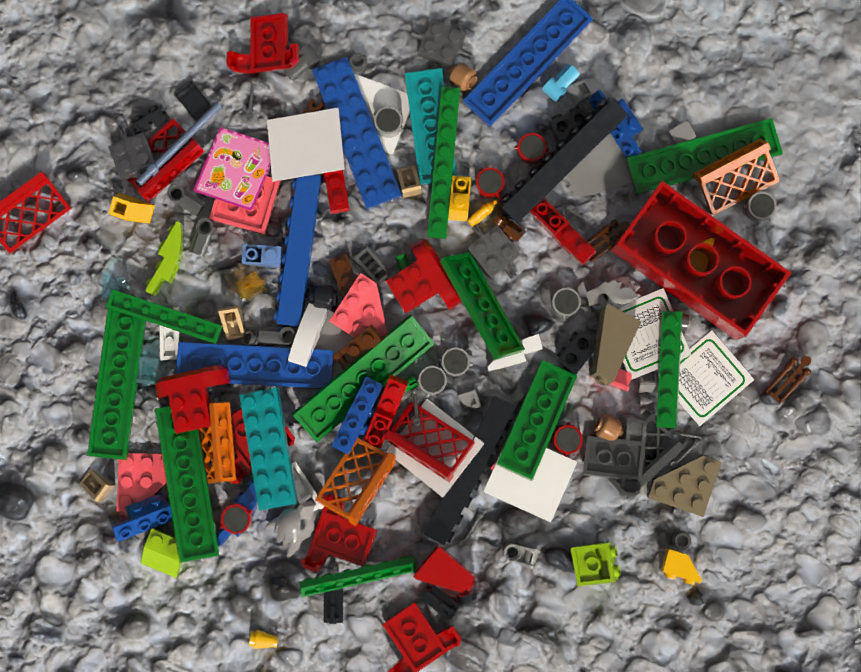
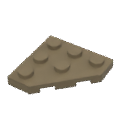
M700 456L687 464L653 479L647 498L704 517L721 462L706 456Z

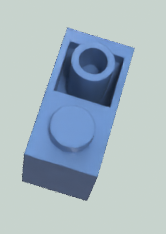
M243 244L242 264L264 268H283L282 257L284 249L281 246Z

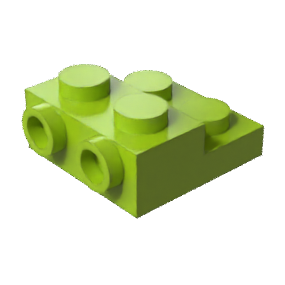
M612 541L571 547L577 587L611 583L619 580L618 576H621V569L615 562L618 552L616 545H612Z

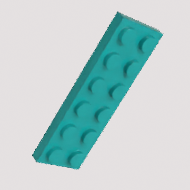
M442 68L404 73L420 185L432 184L441 86L444 87ZM454 158L452 175L457 176Z
M279 388L241 394L240 401L259 511L298 504Z

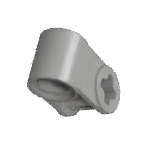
M511 542L503 546L502 554L507 560L536 570L535 563L541 550ZM510 547L516 548V554L513 557L507 556V550Z

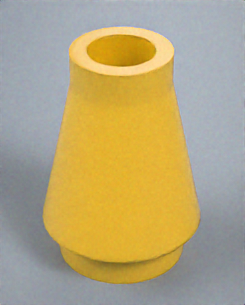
M258 629L256 631L251 630L249 646L253 647V649L277 647L278 636Z

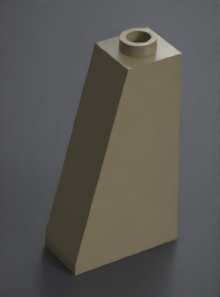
M608 303L601 308L590 376L595 379V382L603 386H608L614 382L641 324V321Z

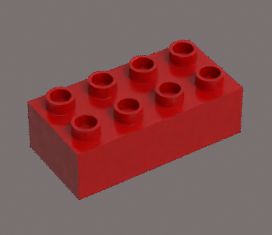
M663 181L656 187L611 249V252L735 340L744 338L749 334L792 273ZM710 238L715 239L713 246L702 243ZM692 251H700L707 256L709 261L704 273L696 271L691 266L690 254Z

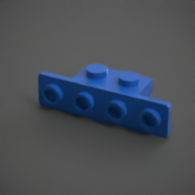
M598 90L588 99L594 110L598 108L597 104L605 98V95L601 90ZM622 98L617 103L625 110L628 116L610 134L627 158L637 156L642 152L633 136L639 134L644 129Z
M368 377L365 378L332 443V447L346 454L350 453L357 437L360 434H365L368 428L366 424L368 418L374 416L377 409L374 407L375 401L383 388L382 384Z
M162 493L135 502L125 507L130 519L115 524L112 528L115 538L119 542L172 521L170 504L167 503Z

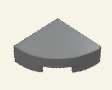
M476 389L457 395L464 405L471 408L481 407Z

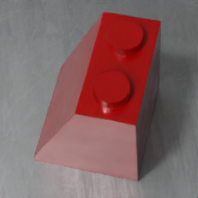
M440 544L435 547L413 575L416 580L461 593L465 589L469 591L475 584L474 573Z

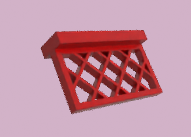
M174 118L148 140L152 154L154 152H162L163 154L169 149L167 148L168 140L177 141L182 136L181 132L182 134L186 132ZM175 125L177 127V135L168 136L169 130ZM192 137L189 139L190 143L185 148H180L175 153L174 158L167 160L161 166L160 171L155 176H151L141 188L136 181L137 177L134 178V181L131 178L127 179L147 202L155 198L205 152ZM163 140V148H154L155 142Z
M41 171L0 201V219L6 220L4 231H0V233L4 234V237L0 235V242L9 254L72 209L45 172ZM47 184L52 189L51 198L40 196L41 188ZM27 198H37L35 209L25 208ZM40 198L50 200L49 211L38 210ZM53 200L61 201L65 209L59 213L52 212ZM13 208L21 209L20 220L9 219L10 211ZM24 209L35 211L33 222L23 221ZM38 212L49 213L46 223H37ZM9 221L19 222L18 233L8 232ZM22 224H33L32 233L29 235L21 234ZM7 234L17 235V244L11 248L6 242Z
M412 401L391 431L388 430L384 437L388 443L450 483L454 477L453 474L475 442L419 405L418 411L421 417L419 419L421 420L423 431L412 433L411 424H413V420L409 418V414L414 408ZM424 421H435L436 428L425 430ZM408 425L410 434L401 435L397 430L400 426ZM439 431H450L452 439L441 440ZM437 432L438 441L427 443L426 434ZM424 435L425 444H414L413 437ZM464 440L468 443L464 450H456V441ZM453 442L454 452L443 454L442 444ZM439 445L441 454L434 456L429 454L428 447ZM455 455L456 462L451 468L445 464L444 457Z

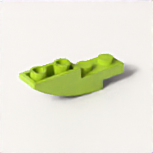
M178 221L170 226L167 239L160 243L158 254L164 259L158 262L155 267L156 273L153 278L150 277L145 285L147 287L145 291L155 297L164 281L172 284L181 264L185 234L184 225Z

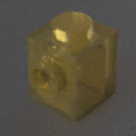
M256 271L236 283L238 288L235 289L241 299L245 298L247 301L268 290Z

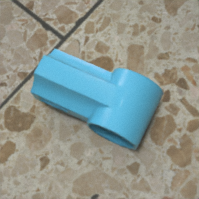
M567 64L555 78L552 77L544 85L542 91L554 102H557L580 74L574 66Z

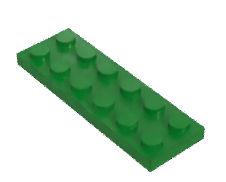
M471 252L444 257L440 263L494 360L524 351L523 344Z
M544 360L541 361L496 463L497 466L530 481L533 480L577 375Z

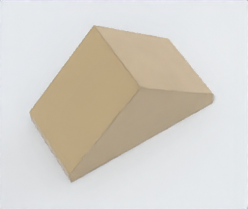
M415 165L397 169L403 198L422 194Z
M233 306L218 309L227 341L243 338L245 327L241 308Z
M91 468L79 483L96 502L104 501L115 486V484Z

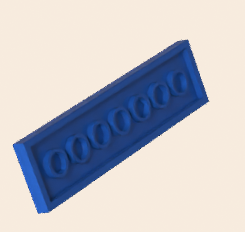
M559 0L463 100V103L487 126L491 127L593 21V18L574 0Z
M344 57L313 69L312 72L326 108L339 109L342 148L366 209L368 210L401 197L402 194L348 58Z
M178 342L176 374L223 365L229 371L231 382L229 384L322 388L332 380L333 350L314 349L305 367L288 361L291 348Z

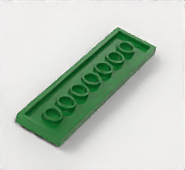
M773 118L649 151L637 156L627 157L626 162L636 195L655 190L662 181L672 186L694 180L693 173L758 139L769 143L771 158L781 156L783 152ZM764 154L758 157L757 162L766 159Z
M109 308L107 311L87 456L127 460L146 321Z
M411 314L384 335V339L378 345L359 356L292 412L295 419L316 442L321 440L345 419L366 377L382 384L384 387L390 375L397 376L435 344Z
M171 407L155 408L179 563L218 557L219 550L198 429L175 434Z

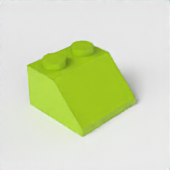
M157 527L152 528L143 549L141 564L177 578L183 563H179L175 535Z

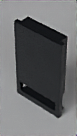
M192 80L185 83L174 93L195 121L199 120L212 107ZM190 85H193V86H194L190 91H188L186 94H184L181 98H179V97L177 96V95H179L181 92H183L186 88H188Z

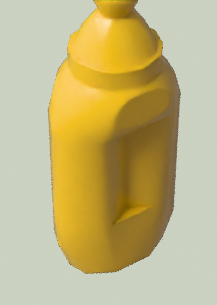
M494 200L493 202L483 204L467 220L468 224L474 227L486 216L490 215L497 201Z

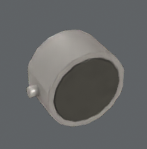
M386 106L379 109L377 113L374 112L375 128L381 136L392 138L404 131L402 129L403 120L401 113L396 108Z
M757 192L747 200L745 205H743V209H745L746 215L752 221L764 222L774 215L778 205H776L775 198L768 192Z
M567 285L566 288L558 290L551 300L553 312L557 316L562 317V320L573 316L581 305L579 294Z
M458 347L448 349L442 358L438 359L444 372L453 377L463 375L469 366H473L468 353Z
M439 364L428 366L419 374V387L426 393V397L439 394L446 386V373L439 368Z

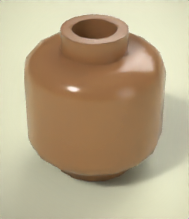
M465 63L453 65L449 70L450 83L460 88L461 91L471 90L477 82L476 71Z
M609 414L599 416L593 427L596 436L610 441H614L617 438L620 439L624 432L622 421Z

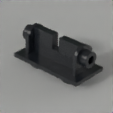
M156 104L148 109L149 113L143 116L138 114L131 119L132 122L129 126H135L133 129L135 135L150 131L152 127L149 122L151 121L155 127L167 121L169 115L166 111H161L163 105L158 107Z
M427 583L418 595L420 599L447 620L456 613L460 606L440 588L430 583Z
M343 588L324 592V623H343Z

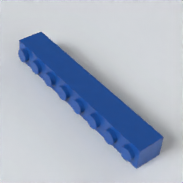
M309 175L293 179L295 195L294 197L291 196L290 208L293 209L292 215L288 216L287 221L290 231L285 236L287 252H284L282 257V264H285L284 271H281L279 282L282 283V288L277 293V301L280 303L279 309H276L274 314V320H277V324L280 326L299 328L303 318L322 182L320 175Z

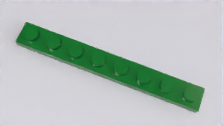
M441 86L427 238L446 239L460 88Z

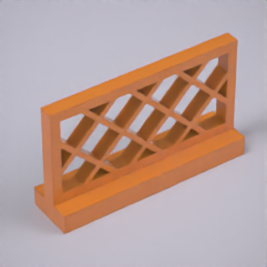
M758 139L693 173L695 180L699 182L711 215L714 216L779 182L769 153L771 148L768 142ZM764 154L766 159L763 166L757 165L758 157ZM745 163L750 164L746 175L739 173L741 166ZM754 166L761 168L757 179L750 177ZM765 171H770L772 179L766 182L762 181ZM731 172L733 176L730 183L723 182L724 175ZM738 175L745 177L741 188L734 186ZM749 179L756 181L753 189H745ZM711 181L717 182L713 192L707 191L705 184ZM721 184L728 186L724 196L717 194ZM732 188L739 190L737 197L734 199L728 198ZM715 197L722 198L720 206L714 209L713 202Z
M230 402L209 404L211 426L208 429L207 427L198 429L202 455L204 451L206 453V457L204 458L203 456L205 470L208 473L206 477L207 484L236 481ZM208 441L211 442L210 448L207 446ZM210 460L213 462L211 467L209 466Z
M357 437L350 453L344 454L315 498V501L349 520V523L356 526L396 464V456L390 452L387 454ZM359 444L365 448L366 453L355 455L354 448ZM377 454L382 457L380 463L371 464L370 456ZM367 457L369 465L358 468L356 459ZM354 460L356 468L345 471V462ZM370 469L371 477L362 480L360 471ZM357 472L359 481L348 483L346 475ZM344 475L346 484L334 486L333 480L335 477ZM360 485L361 493L351 496L349 487ZM347 488L349 497L338 499L336 490ZM334 492L335 500L326 501L322 499L325 493ZM350 501L352 507L347 513L340 509L339 503Z

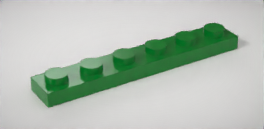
M112 289L106 308L217 344L223 327L222 325Z
M662 311L656 427L677 428L683 312Z
M403 556L393 561L385 560L375 565H363L353 570L345 569L335 574L327 573L317 578H306L303 581H299L301 598L415 572V557Z

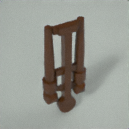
M614 219L609 225L606 224L602 230L587 240L590 244L601 236L604 238L593 246L595 250L606 242L608 246L589 259L591 263L614 247L622 234L619 235V232L627 229L629 226L628 222H621L616 230L614 227L618 225V222ZM612 230L613 233H611L609 236L605 234ZM616 236L617 238L611 242L610 239Z
M809 356L801 357L799 366L794 365L799 360L796 357H792L765 392L781 404L801 382L803 383L806 376L810 375L811 370L809 368L801 370L804 366L811 363ZM794 367L795 370L790 375L788 371L790 372L791 369ZM798 372L801 373L798 375L796 380L794 377L797 375ZM786 376L787 379L775 393L771 392L770 390ZM792 381L793 384L780 399L778 395Z

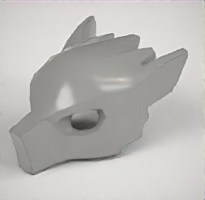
M628 276L617 278L609 283L606 281L597 288L585 292L589 306L599 304L603 307L608 303L617 309L643 297V294L638 290L640 285L634 286L635 281L629 282Z
M312 500L303 502L296 508L284 510L265 526L266 528L275 526L274 534L278 533L277 542H283V547L289 545L288 558L299 549L301 542L310 537L311 532L314 530L313 511L315 504ZM301 519H304L305 526L303 528H300Z

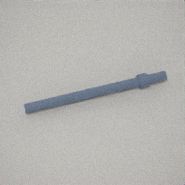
M216 102L154 163H150L145 168L146 171L136 180L138 184L142 186L151 176H155L159 172V168L204 126L222 106Z

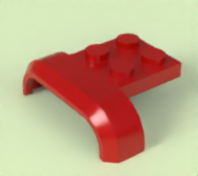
M286 13L250 17V54H239L234 51L227 52V67L237 73H257L290 69L299 62V45L296 43L290 44V49H288V15Z
M421 238L409 246L417 261L386 280V283L406 314L438 293L449 310L462 303L440 263L441 260L426 239Z
M225 366L205 367L161 377L155 383L157 399L169 397L175 434L211 426L210 401L207 387L231 383L229 371Z
M242 407L231 414L234 452L238 456L234 459L236 481H230L233 484H239L246 475L252 472ZM285 425L288 446L294 445L295 437Z
M329 493L323 499L332 501L335 500V496ZM345 502L339 503L340 509L344 510ZM324 506L309 550L301 560L303 568L319 573L324 567L328 555L361 567L366 565L377 530L357 523L355 526L349 523L348 519L343 518L338 513Z
M415 602L382 624L403 655L387 672H419L452 648L460 646L461 637L453 625L436 634Z

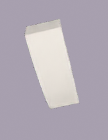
M308 304L296 333L288 361L307 366L327 318V309L316 308L313 304Z
M539 334L521 340L525 348L521 353L494 360L487 367L488 372L526 362L524 354L543 349Z

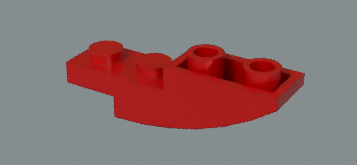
M343 170L324 173L331 214L350 211Z
M545 198L530 211L555 241L582 266L596 253V250L569 225V222Z
M390 375L363 441L381 449L385 440L384 435L391 426L408 381Z

